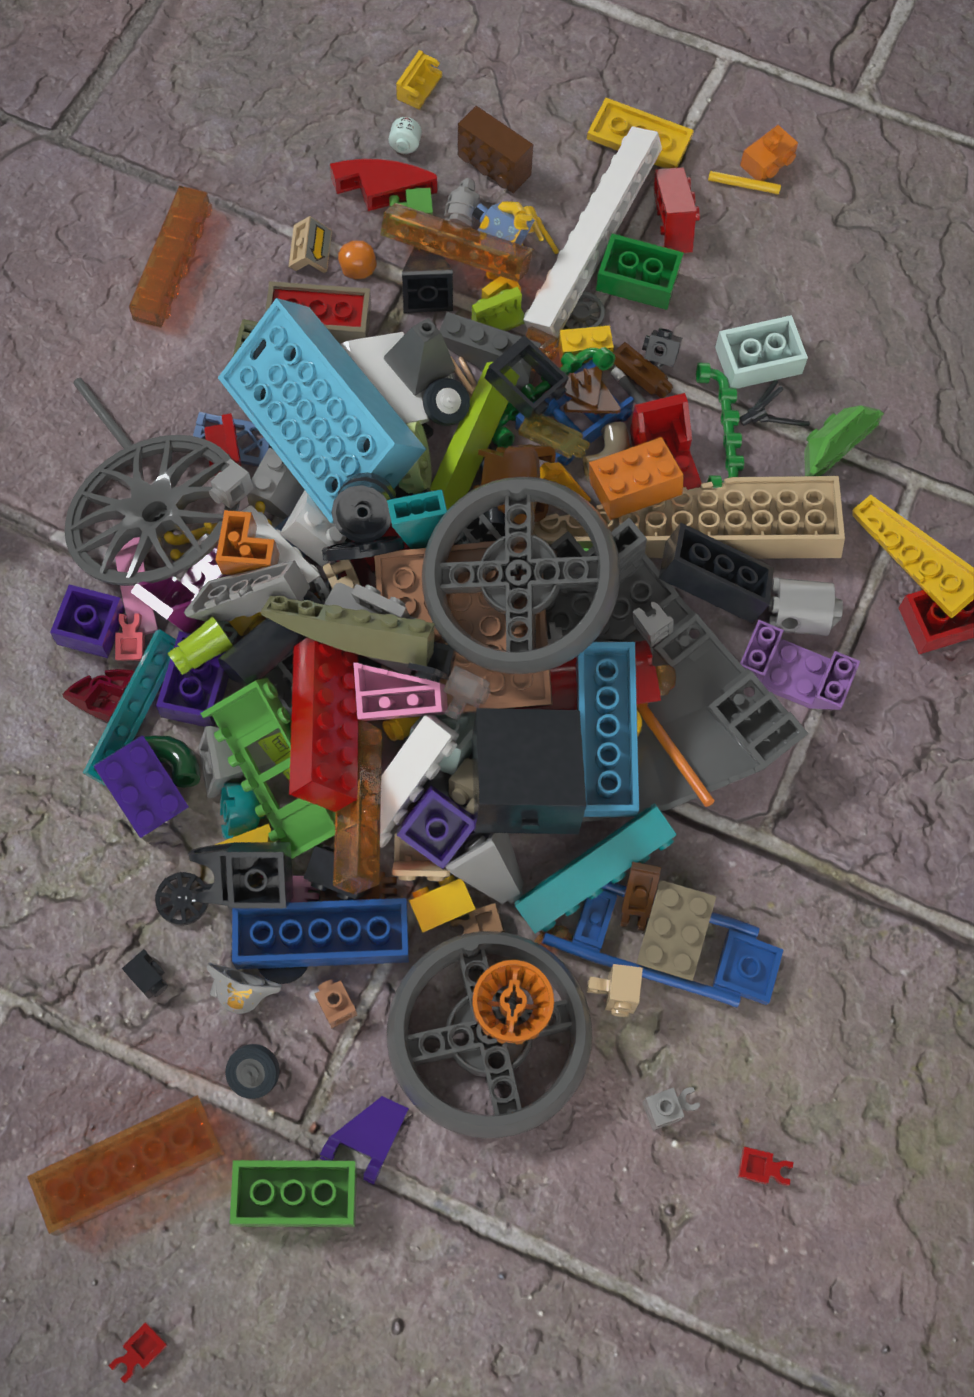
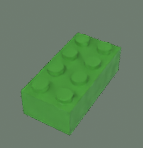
M233 1160L230 1224L234 1227H355L356 1161Z

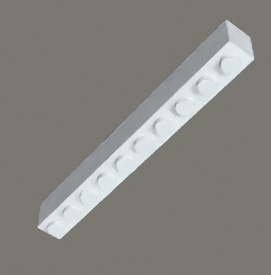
M631 127L627 136L623 138L621 147L617 154L612 157L611 165L607 172L602 175L598 188L592 193L588 206L579 217V222L575 229L570 232L565 247L559 252L556 263L547 273L542 288L537 291L533 304L525 312L524 323L529 335L556 342L560 330L564 328L601 261L611 234L617 232L662 150L658 132Z

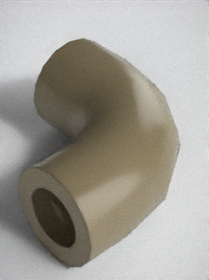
M613 422L603 427L601 434L605 443L604 450L598 454L583 457V468L588 482L589 462L630 448L629 434L624 422Z

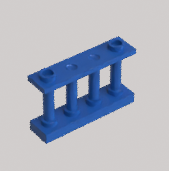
M593 359L587 362L574 373H579L583 371V369L585 368L590 369L596 367V365L593 363ZM563 395L557 401L555 399L550 401L548 409L541 416L535 415L528 420L521 413L516 415L515 429L521 435L529 430L534 431L547 445L555 449V462H560L562 465L567 466L573 461L576 454L602 435L601 430L603 427L613 422L626 421L633 413L634 399L630 396L620 403L614 397L621 408V412L618 414L608 413L601 417L599 414L583 413L593 425L582 432L560 409L563 404L571 399ZM547 416H553L575 439L563 447L541 424V421Z

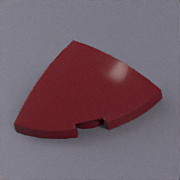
M113 669L105 670V675L96 676L93 679L90 675L71 685L62 694L63 698L86 713L109 722L135 671Z

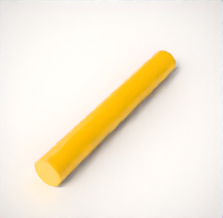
M710 171L708 181L778 195L781 188L780 184Z

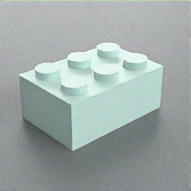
M792 315L719 331L715 346L724 374L728 379L729 387L736 389L802 374L808 359Z

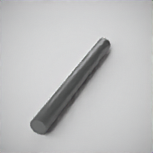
M77 378L73 382L74 386L123 449L130 448L133 445L130 439L83 379Z

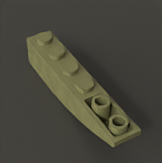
M270 596L261 610V615L310 639L371 658L406 664L414 663L427 667L434 652L435 625L422 619H407L393 614L383 615L362 609L353 610L342 608L338 605L317 604L309 600L287 599L284 596Z

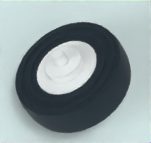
M442 378L430 384L423 396V407L426 415L434 423L442 426H451L460 422L467 415L470 407V398L466 388L460 382L451 378Z

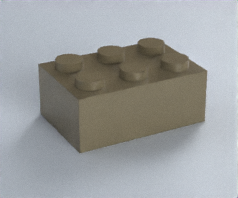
M660 880L636 964L693 981L716 896Z

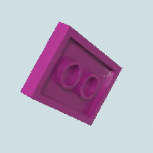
M217 545L202 560L190 567L180 581L173 576L154 583L143 581L137 583L131 590V593L183 632L192 634L206 621L186 617L184 611L209 580L230 575L222 574L215 561Z

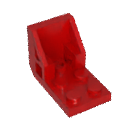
M682 393L636 404L630 428L632 446L635 447L662 437L683 473V488L686 487L687 490L701 487L702 482L690 452L692 432L686 394Z

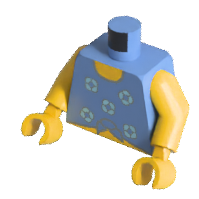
M503 201L491 206L489 209L479 204L472 213V216L481 222L476 232V237L481 241L480 243L488 260L489 266L486 270L488 279L495 280L498 278V274L505 273L506 270L501 266V263L504 264L514 259L535 221L532 215L526 213L520 202Z

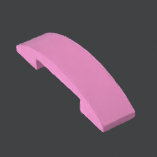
M140 537L130 540L116 555L115 560L118 572L128 573ZM143 560L138 572L146 571L144 565L145 560ZM120 585L128 624L134 622V614H141L142 622L138 632H143L145 635L155 633L158 627L154 609L131 593L135 586Z

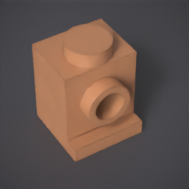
M330 979L318 986L319 991L315 993V997L331 1029L357 1016L356 1009L341 980L335 983L333 979ZM337 995L339 1002L337 1004H330L329 998Z

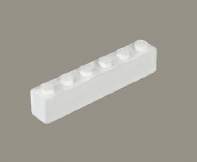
M425 715L348 822L349 828L341 832L331 847L344 852L342 855L344 859H352L355 856L373 864L376 860L374 854L378 848H383L391 839L392 834L390 832L396 824L400 825L408 815L406 809L411 802L415 803L424 793L425 789L422 787L428 779L432 780L440 771L441 766L439 763L444 756H450L457 747L455 741L459 734L435 715Z

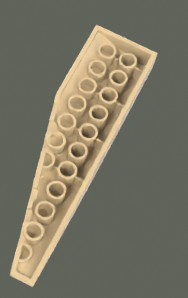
M839 476L732 477L724 479V483H722L720 488L713 489L712 482L703 483L701 487L690 490L684 487L683 495L612 520L608 518L602 505H597L596 509L607 523L611 532L630 518L647 538L645 554L648 558H663L665 542L680 523L690 526L755 559L841 558L845 541ZM548 515L540 522L534 523L537 537L542 538L550 545L569 531L582 548L590 549L593 547L584 528L571 515Z

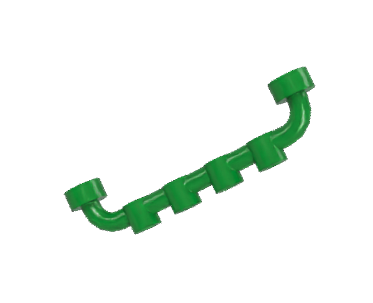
M606 347L600 349L587 348L577 355L568 352L561 358L563 366L560 369L568 375L581 368L584 361L593 358V363L600 370L604 371L614 364L615 355ZM542 377V382L536 387L532 384H527L521 390L532 403L537 401L551 388V385ZM509 401L492 437V442L497 447L508 448L515 440L514 434L507 427H503L508 421H515L516 415L520 413Z
M698 363L696 367L697 383H709L710 378H712L719 384L718 400L721 403V425L724 429L723 447L726 448L725 468L728 471V478L738 477V471H743L744 456L736 454V448H741L742 445L741 433H734V426L739 424V411L732 410L731 404H735L737 401V389L730 388L724 373L711 368L710 363ZM709 475L707 483L712 482L713 489L722 487V483H724L720 475Z

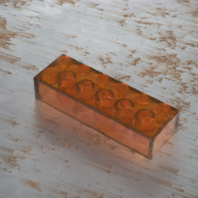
M197 1095L27 1177L49 1234L59 1236L226 1154L205 1104Z

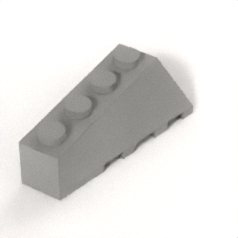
M293 560L209 580L184 613L186 617L207 621L213 616L217 622L222 620L228 622L236 617L244 615L250 617L261 612L270 596H284L287 599L303 601V597L310 589V586L296 561Z

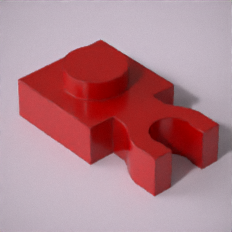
M744 1146L742 1148L737 1178L767 1185L771 1177L777 1183L789 1186L791 1179L783 1178L780 1174V1169L782 1167L792 1169L794 1162L787 1160L773 1162L774 1153Z
M145 1322L123 1344L127 1353L122 1357L114 1359L108 1366L115 1370L119 1364L124 1363L127 1366V1372L120 1379L127 1383L133 1377L138 1364L143 1369H146L168 1344L148 1322Z

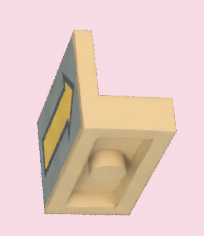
M311 216L295 224L289 267L297 271L310 264L323 273L327 272L332 230Z

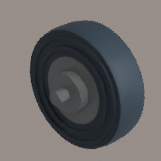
M249 1044L237 1049L228 1059L225 1069L226 1080L230 1088L237 1095L247 1099H256L267 1095L277 1084L280 1073L276 1056L268 1048L258 1044Z

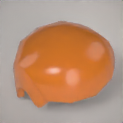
M353 240L340 248L338 260L346 277L364 279L373 274L377 262L371 245L363 240Z

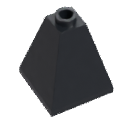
M422 243L415 245L402 270L404 313L453 311V270L435 244Z

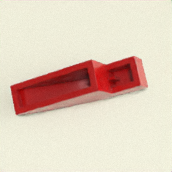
M355 159L330 163L331 180L336 194L360 188L368 211L390 206L389 197L392 195L399 197V203L406 202L407 189L430 188L431 195L438 193L436 174L414 165L383 159Z

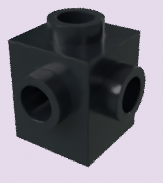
M659 328L658 331L653 330L650 336L646 335L642 350L646 351L644 359L650 360L649 362L657 367H663L664 365L673 367L676 363L683 338L673 335V331L665 328Z

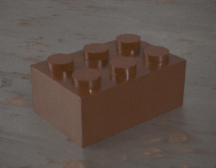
M477 105L458 123V156L462 161L470 163L482 175L490 177L501 188L507 189L513 194L532 175L533 143Z

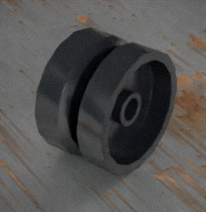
M369 472L358 473L346 479L335 497L331 511L333 523L338 531L349 540L360 543L373 542L382 537L391 525L387 500L396 499L394 489L380 475Z

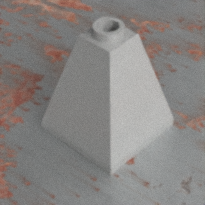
M213 726L205 727L198 747L208 799L220 795L222 788L225 787L224 783H242L247 780L240 766L232 767L229 764L228 757L233 755L226 741L218 742L216 740L214 732L218 731L219 728ZM258 741L247 746L262 774L274 767L275 763L257 743Z
M471 832L445 867L447 870H450L451 874L501 904L506 901L513 903L523 895L522 887L524 882L508 833Z

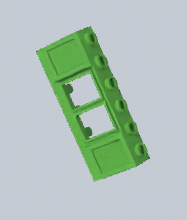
M268 678L252 682L201 713L203 718L213 716L219 730L214 732L216 740L218 742H227L233 755L228 757L229 764L232 767L240 766L247 779L241 783L245 792L253 790L260 803L259 806L255 807L256 814L259 817L266 815L274 830L268 833L272 842L279 840L281 842H291V859L349 828L346 823L345 814L341 809L333 812L300 798L280 809L266 781L289 769L290 758L262 774L252 758L247 746L278 728L291 750V716L288 710L283 707L275 686Z

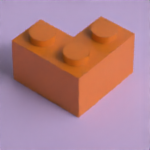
M224 510L215 560L222 574L234 575L278 564L280 553L275 540L255 538L257 525L251 512Z

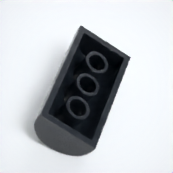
M309 590L303 597L304 600L313 601L317 604H323ZM266 617L218 658V661L231 680L247 686L256 680H260L294 650V646L307 637Z

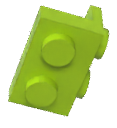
M519 288L505 289L498 295L478 300L472 305V320L503 331H508L525 324V314L521 309L522 294Z

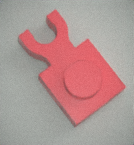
M119 614L122 633H115V660L140 661L145 652V634L138 632L142 622V615L134 614V622L127 624V616Z

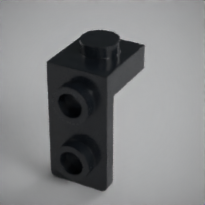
M434 642V652L427 667L409 663L408 669L416 671L415 677L439 683L440 679L450 680L456 651L447 644Z

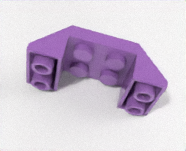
M758 620L740 664L745 669L748 668L752 671L766 689L773 694L810 709L841 710L860 661L837 651H834L831 659L780 639L784 631L783 629Z

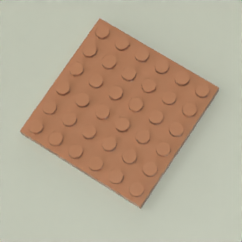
M495 541L453 545L447 563L481 561L486 550ZM518 542L514 546L513 551L515 553L523 552L527 547V543ZM426 548L401 550L374 556L376 589L381 592L380 595L387 599L391 597L398 598L406 604L405 607L410 616L433 623L429 616L422 590V564ZM523 569L519 570V574L514 576L519 581L521 580L522 575L526 574L523 571ZM490 571L486 575V582L497 580L499 572ZM470 572L461 573L458 577V583H466L470 579ZM481 592L446 594L453 616L469 635L484 645L506 651V615L492 608ZM518 598L514 603V608L518 610L523 609L527 605V598ZM546 609L535 614L536 649L548 645ZM524 625L518 626L515 629L514 636L516 638L524 637L528 632V627ZM434 628V642L447 644L437 629ZM456 652L450 680L440 679V683L446 685L448 714L476 712V708L515 709L553 705L550 670L531 674L495 672L468 661ZM381 665V669L396 672L386 666ZM413 671L409 676L415 677L416 671Z

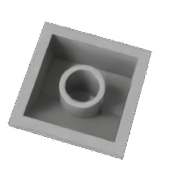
M269 448L251 479L254 489L247 495L249 505L255 507L258 501L264 502L265 512L285 520L291 515L305 489L276 452Z

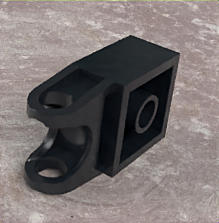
M233 842L199 847L188 852L190 861L207 866L214 874V883L193 888L191 898L195 901L229 906V908L286 909L293 899L291 842Z

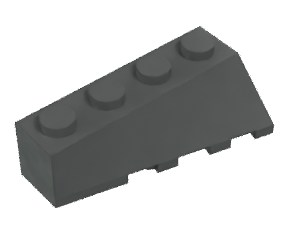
M449 312L446 313L439 330L450 351L464 358L467 362H471L482 372L487 362H494L522 338L521 336ZM530 340L544 353L541 343ZM523 358L512 367L520 376L516 383V387L520 391L525 385L533 383L537 372Z

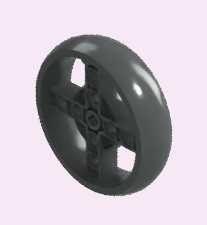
M511 477L492 481L460 498L448 509L434 528L428 541L422 564V590L429 616L441 637L453 650L468 661L482 668L507 674H531L547 671L561 666L581 654L594 642L608 623L620 586V560L617 545L600 513L586 499L568 487L535 477ZM534 502L552 505L577 520L588 534L596 556L559 558L555 549L548 542L535 536ZM505 504V536L495 541L486 550L482 560L447 563L450 551L464 529L483 513ZM525 514L527 516L523 524H513V520L517 515ZM518 542H526L527 547L523 552L515 553L513 551L514 546ZM582 567L585 569L581 578L573 579L570 577L571 571L574 568ZM553 568L556 570V574L552 579H542V573L546 569ZM523 569L526 575H522L521 580L518 581L514 575H518L519 570ZM490 571L499 572V576L494 582H486V575ZM470 572V579L466 583H458V577L461 573ZM596 588L588 611L576 627L556 642L536 649L535 614L546 609L555 600L560 589ZM481 592L492 608L506 615V651L484 645L469 635L453 616L446 594ZM518 598H527V605L523 609L518 610L514 608V603ZM518 626H527L528 632L524 637L516 638L514 636L515 629Z
M479 931L466 933L446 940L429 950L410 968L395 992L388 1014V1056L397 1082L405 1095L422 1114L436 1124L455 1133L476 1138L514 1136L534 1129L551 1119L569 1102L577 1091L587 1070L592 1049L590 1011L583 991L572 972L555 954L542 945L520 935L507 932ZM486 955L504 956L534 965L547 977L561 997V1001L554 1002L552 1016L555 1023L552 1026L545 1027L536 1038L570 1031L568 1055L561 1073L545 1094L524 1108H521L513 1070L519 1067L528 1056L533 1039L517 1045L507 1042L503 1044L495 1038L487 1039V1035H482L484 1032L474 1017L472 1001L477 982L471 981L468 975L473 970H479L484 973L489 968ZM459 961L467 996L461 999L452 1009L446 1027L409 1035L412 1010L420 992L441 970ZM498 990L492 1001L499 1002L503 991ZM512 996L507 1003L510 1004L511 1016L513 1017L514 1009H516V1005L519 1003H516V998ZM492 1007L495 1017L506 1025V1017L502 1015L499 1007ZM525 1009L522 1016L517 1018V1020L526 1022L533 1010ZM458 1033H464L468 1036L469 1042L465 1046H457L453 1043V1037ZM430 1039L437 1040L440 1043V1049L435 1053L427 1052L423 1047L426 1041ZM493 1055H498L503 1058L505 1064L502 1068L494 1069L489 1066L488 1059ZM453 1058L457 1064L469 1073L485 1077L494 1115L475 1114L448 1104L427 1086L417 1071L416 1066ZM500 1084H505L510 1087L511 1095L505 1099L499 1098L494 1092L495 1088Z

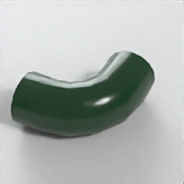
M153 735L144 737L160 763L170 766L172 781L175 786L189 788L200 782V769L195 753L183 741L171 736Z

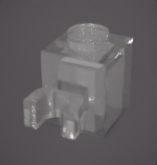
M455 665L443 689V692L454 697L445 715L459 721L466 703L476 708L479 707L480 703L484 704L491 691L488 688L490 683Z

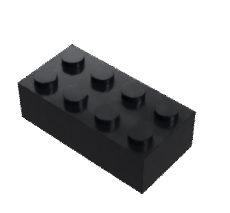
M680 523L665 542L658 579L753 624L770 604L774 567L690 526Z

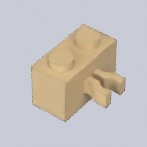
M613 964L608 980L589 977L587 993L606 994L605 1010L611 1011V1014L614 1016L628 1017L629 1013L634 1014L640 1001L643 968Z

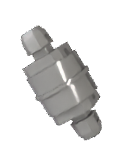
M470 178L464 179L460 186L451 192L445 205L443 226L448 229V240L453 244L459 243L463 239L464 234L471 231L475 225L476 218L472 216V213L479 205L480 196L475 193V183Z

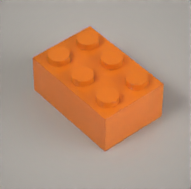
M662 437L589 462V482L610 520L683 495V473Z

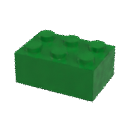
M612 233L598 272L596 291L668 310L684 252Z

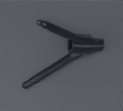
M774 380L759 401L748 409L746 414L740 416L739 419L743 426L751 422L754 424L758 421L760 423L771 422L798 426H809L810 422L767 415L765 407L783 391V387L780 386L772 392L778 384V380Z

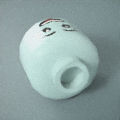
M409 117L396 119L392 124L388 138L392 149L401 154L415 152L422 135L421 126Z

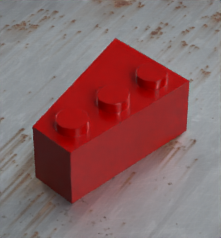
M684 167L655 169L653 191L657 216L661 215L663 226H660V234L664 235L663 247L684 253L693 252L695 222L700 219L699 206H695L694 191L691 192V179L686 177Z

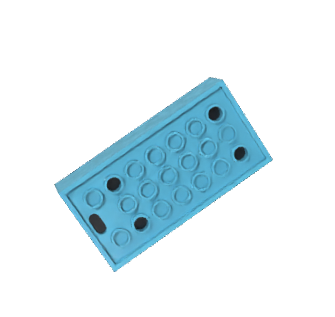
M276 298L218 377L330 523H333L331 513L333 502L346 479L358 473L369 472L380 475L394 489L426 450L310 307Z

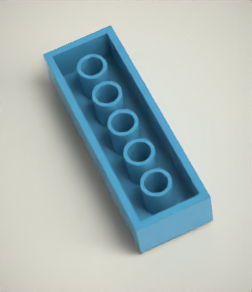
M593 642L581 654L576 656L577 710H580L586 793L584 817H636L639 812L635 642Z

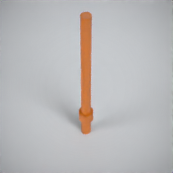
M648 703L637 704V711L705 807L714 803L713 797L649 709Z

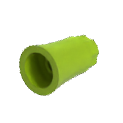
M211 616L200 628L178 643L179 647L172 649L167 654L183 675L192 668L196 669L208 660L228 651L233 645L214 617Z

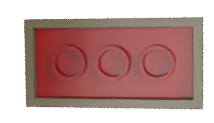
M269 281L265 313L275 299L278 298L310 307L339 344L349 340L368 338L371 314V293L369 288Z

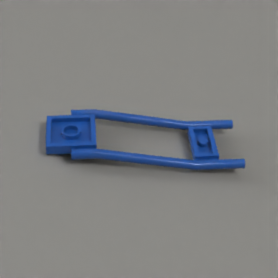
M612 881L602 887L603 892L592 900H589L588 897L585 899L572 940L573 942L545 933L542 944L612 968L613 964L643 968V978L705 996L735 1008L740 1004V996L764 1005L770 1003L784 950L757 940L759 927L712 912L709 923L729 929L725 937L712 986L600 953L617 895L624 897L627 887L618 883L613 884Z

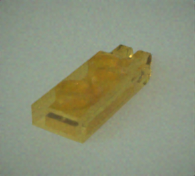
M535 415L530 420L525 418L518 429L520 436L539 445H549L555 449L556 453L567 458H571L572 455L583 458L585 455L584 450H588L590 446L588 441L582 439V433L544 415Z

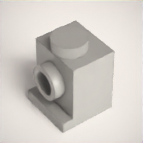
M229 459L227 461L228 467L219 472L210 481L212 489L209 491V494L218 504L222 502L231 509L254 488L249 472Z

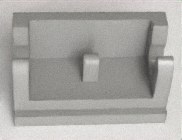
M651 602V607L656 611V614H652L649 617L640 608L633 611L634 626L651 648L673 633L672 617H667L662 608L655 602Z

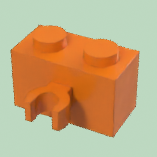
M777 125L743 151L740 166L755 180L765 181L767 178L771 179L784 165L788 166L794 161L798 142Z

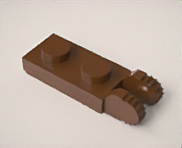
M632 862L622 904L621 927H627L630 914L639 916L637 921L638 930L644 931L647 918L651 914L661 867Z

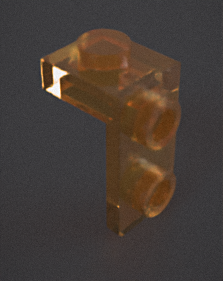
M532 326L529 327L526 337L529 340L541 343L539 349L553 362L558 352V347H556L558 338Z

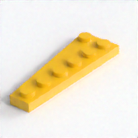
M869 495L852 510V515L859 524L949 617L953 618L974 600V567L872 495Z

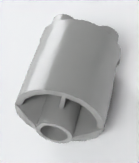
M773 578L772 593L775 595L770 596V604L768 606V612H772L773 615H769L768 624L783 629V632L828 636L830 630L841 621L843 600L835 596L833 583Z

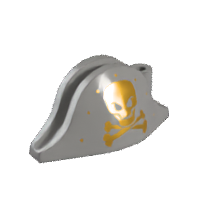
M210 962L207 965V971L214 978L210 995L218 998L221 1005L232 1013L243 1014L250 1012L263 998L273 993H278L282 987L281 984L237 969Z

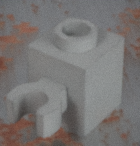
M693 1087L684 1089L678 1097L674 1088L644 1099L642 1103L653 1131L681 1121L684 1118L682 1110L693 1112L700 1107L699 1102L693 1105L686 1102V1095L692 1094L695 1091Z

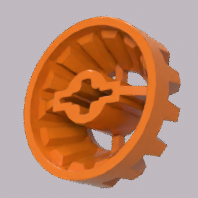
M506 960L496 963L480 976L475 985L472 1001L474 1017L487 1036L490 1035L497 1039L500 1043L504 1044L507 1042L517 1045L534 1039L547 1027L553 1012L554 994L547 977L530 963L519 960ZM509 986V988L502 992L499 1002L492 1001L498 990ZM519 987H522L530 994L533 1004H526V995ZM515 990L514 998H516V1003L519 1004L516 1005L512 1017L510 1004L507 1002L510 1001L512 991ZM492 1007H499L502 1015L506 1017V1025L495 1017ZM525 1009L533 1010L526 1022L516 1026L517 1018L522 1016Z

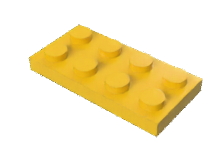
M605 98L587 132V139L618 151L623 138L627 136L631 127L656 131L659 134L662 150L654 164L668 169L678 167L693 137L694 130Z

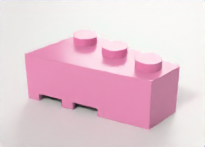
M354 662L357 718L359 720L372 721L448 714L446 685Z

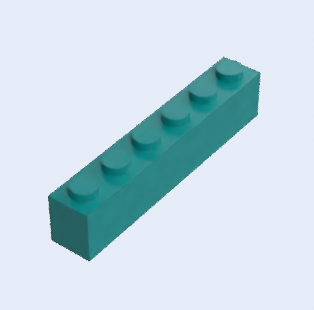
M654 803L515 901V907L535 934L540 930L544 933L556 925L557 922L555 920L561 915L569 916L580 908L579 903L588 897L589 900H592L603 892L602 887L610 881L614 884L627 875L626 870L631 867L632 862L644 864L651 858L649 854L657 848L661 851L674 842L673 837L677 834Z

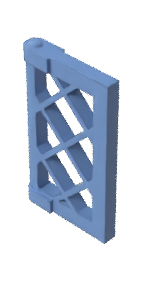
M199 412L193 436L205 439L204 427L206 421L220 425L223 424L222 416ZM234 419L236 427L245 428L237 433V439L248 433L254 442L242 450L239 447L241 463L259 467L270 448L269 443L264 437L258 441L256 440L251 431L259 430L252 422ZM256 447L260 450L259 457L245 455Z

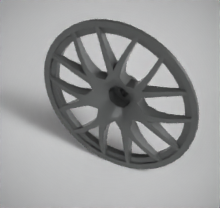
M189 435L154 437L131 445L130 448L117 452L99 465L85 479L71 501L65 520V540L73 560L89 576L101 582L121 586H135L143 581L148 583L162 581L192 567L218 545L224 510L238 511L240 501L231 509L225 505L222 514L187 511L184 509L188 504L196 500L211 497L209 491L212 487L202 486L219 471L222 472L228 467L227 461L231 458L216 444L203 438ZM172 452L189 453L172 466ZM163 454L159 476L150 485L144 480L142 459ZM199 457H204L214 463L181 486L175 487L181 475ZM133 464V478L120 473L121 470ZM114 479L131 490V497L119 500L97 495V493L108 480ZM91 502L104 507L85 517ZM123 519L119 524L97 535L85 544L83 543V528L106 520ZM217 523L211 534L200 545L186 525ZM175 529H178L189 539L195 550L171 564L162 547L161 538H164V534L167 531L174 532ZM140 537L128 573L109 569L122 547L133 538ZM110 543L102 566L95 562L87 553ZM152 545H154L166 566L151 571L138 572L144 558Z

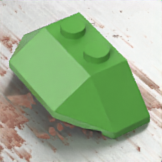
M860 405L844 408L837 415L835 413L830 415L824 422V426L820 430L814 429L806 439L808 443L804 451L805 476H822L879 426L884 413L879 409Z

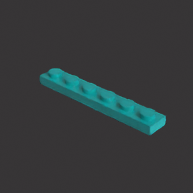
M155 631L83 771V774L104 786L106 785L93 765L133 741L164 681L171 659L167 653L174 649L176 642L175 638L164 631Z

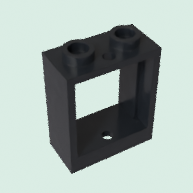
M525 335L491 363L485 375V379L528 420L535 415L541 416L548 409V403L553 399L559 400L567 391L565 386L569 379ZM522 358L552 386L534 404L504 376Z

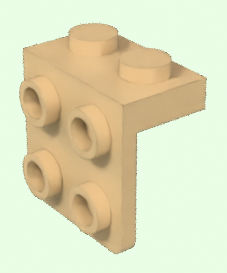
M395 831L392 875L398 876L399 880L405 881L415 880L416 876H427V880L443 881L444 877L450 876V870H447L445 867L441 869L399 838L397 831Z

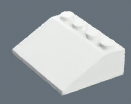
M404 332L349 340L340 344L404 423L419 421L423 424L429 421L424 411L422 393L420 392L414 396L384 360L385 354L405 335Z

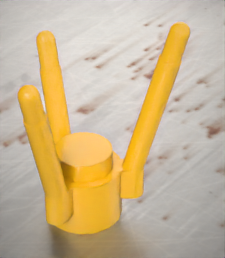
M532 206L523 207L526 213L532 215V218L535 220L528 233L535 231L539 241H543L545 238L554 253L558 254L559 250L545 229L541 218L537 216L535 208ZM523 243L518 250L519 257H523Z

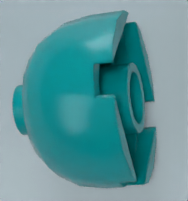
M224 783L225 787L222 788L220 797V816L223 815L224 822H227V825H221L224 839H230L258 828L260 819H264L265 816L259 817L255 812V807L259 806L260 803L253 790L245 792L241 783Z

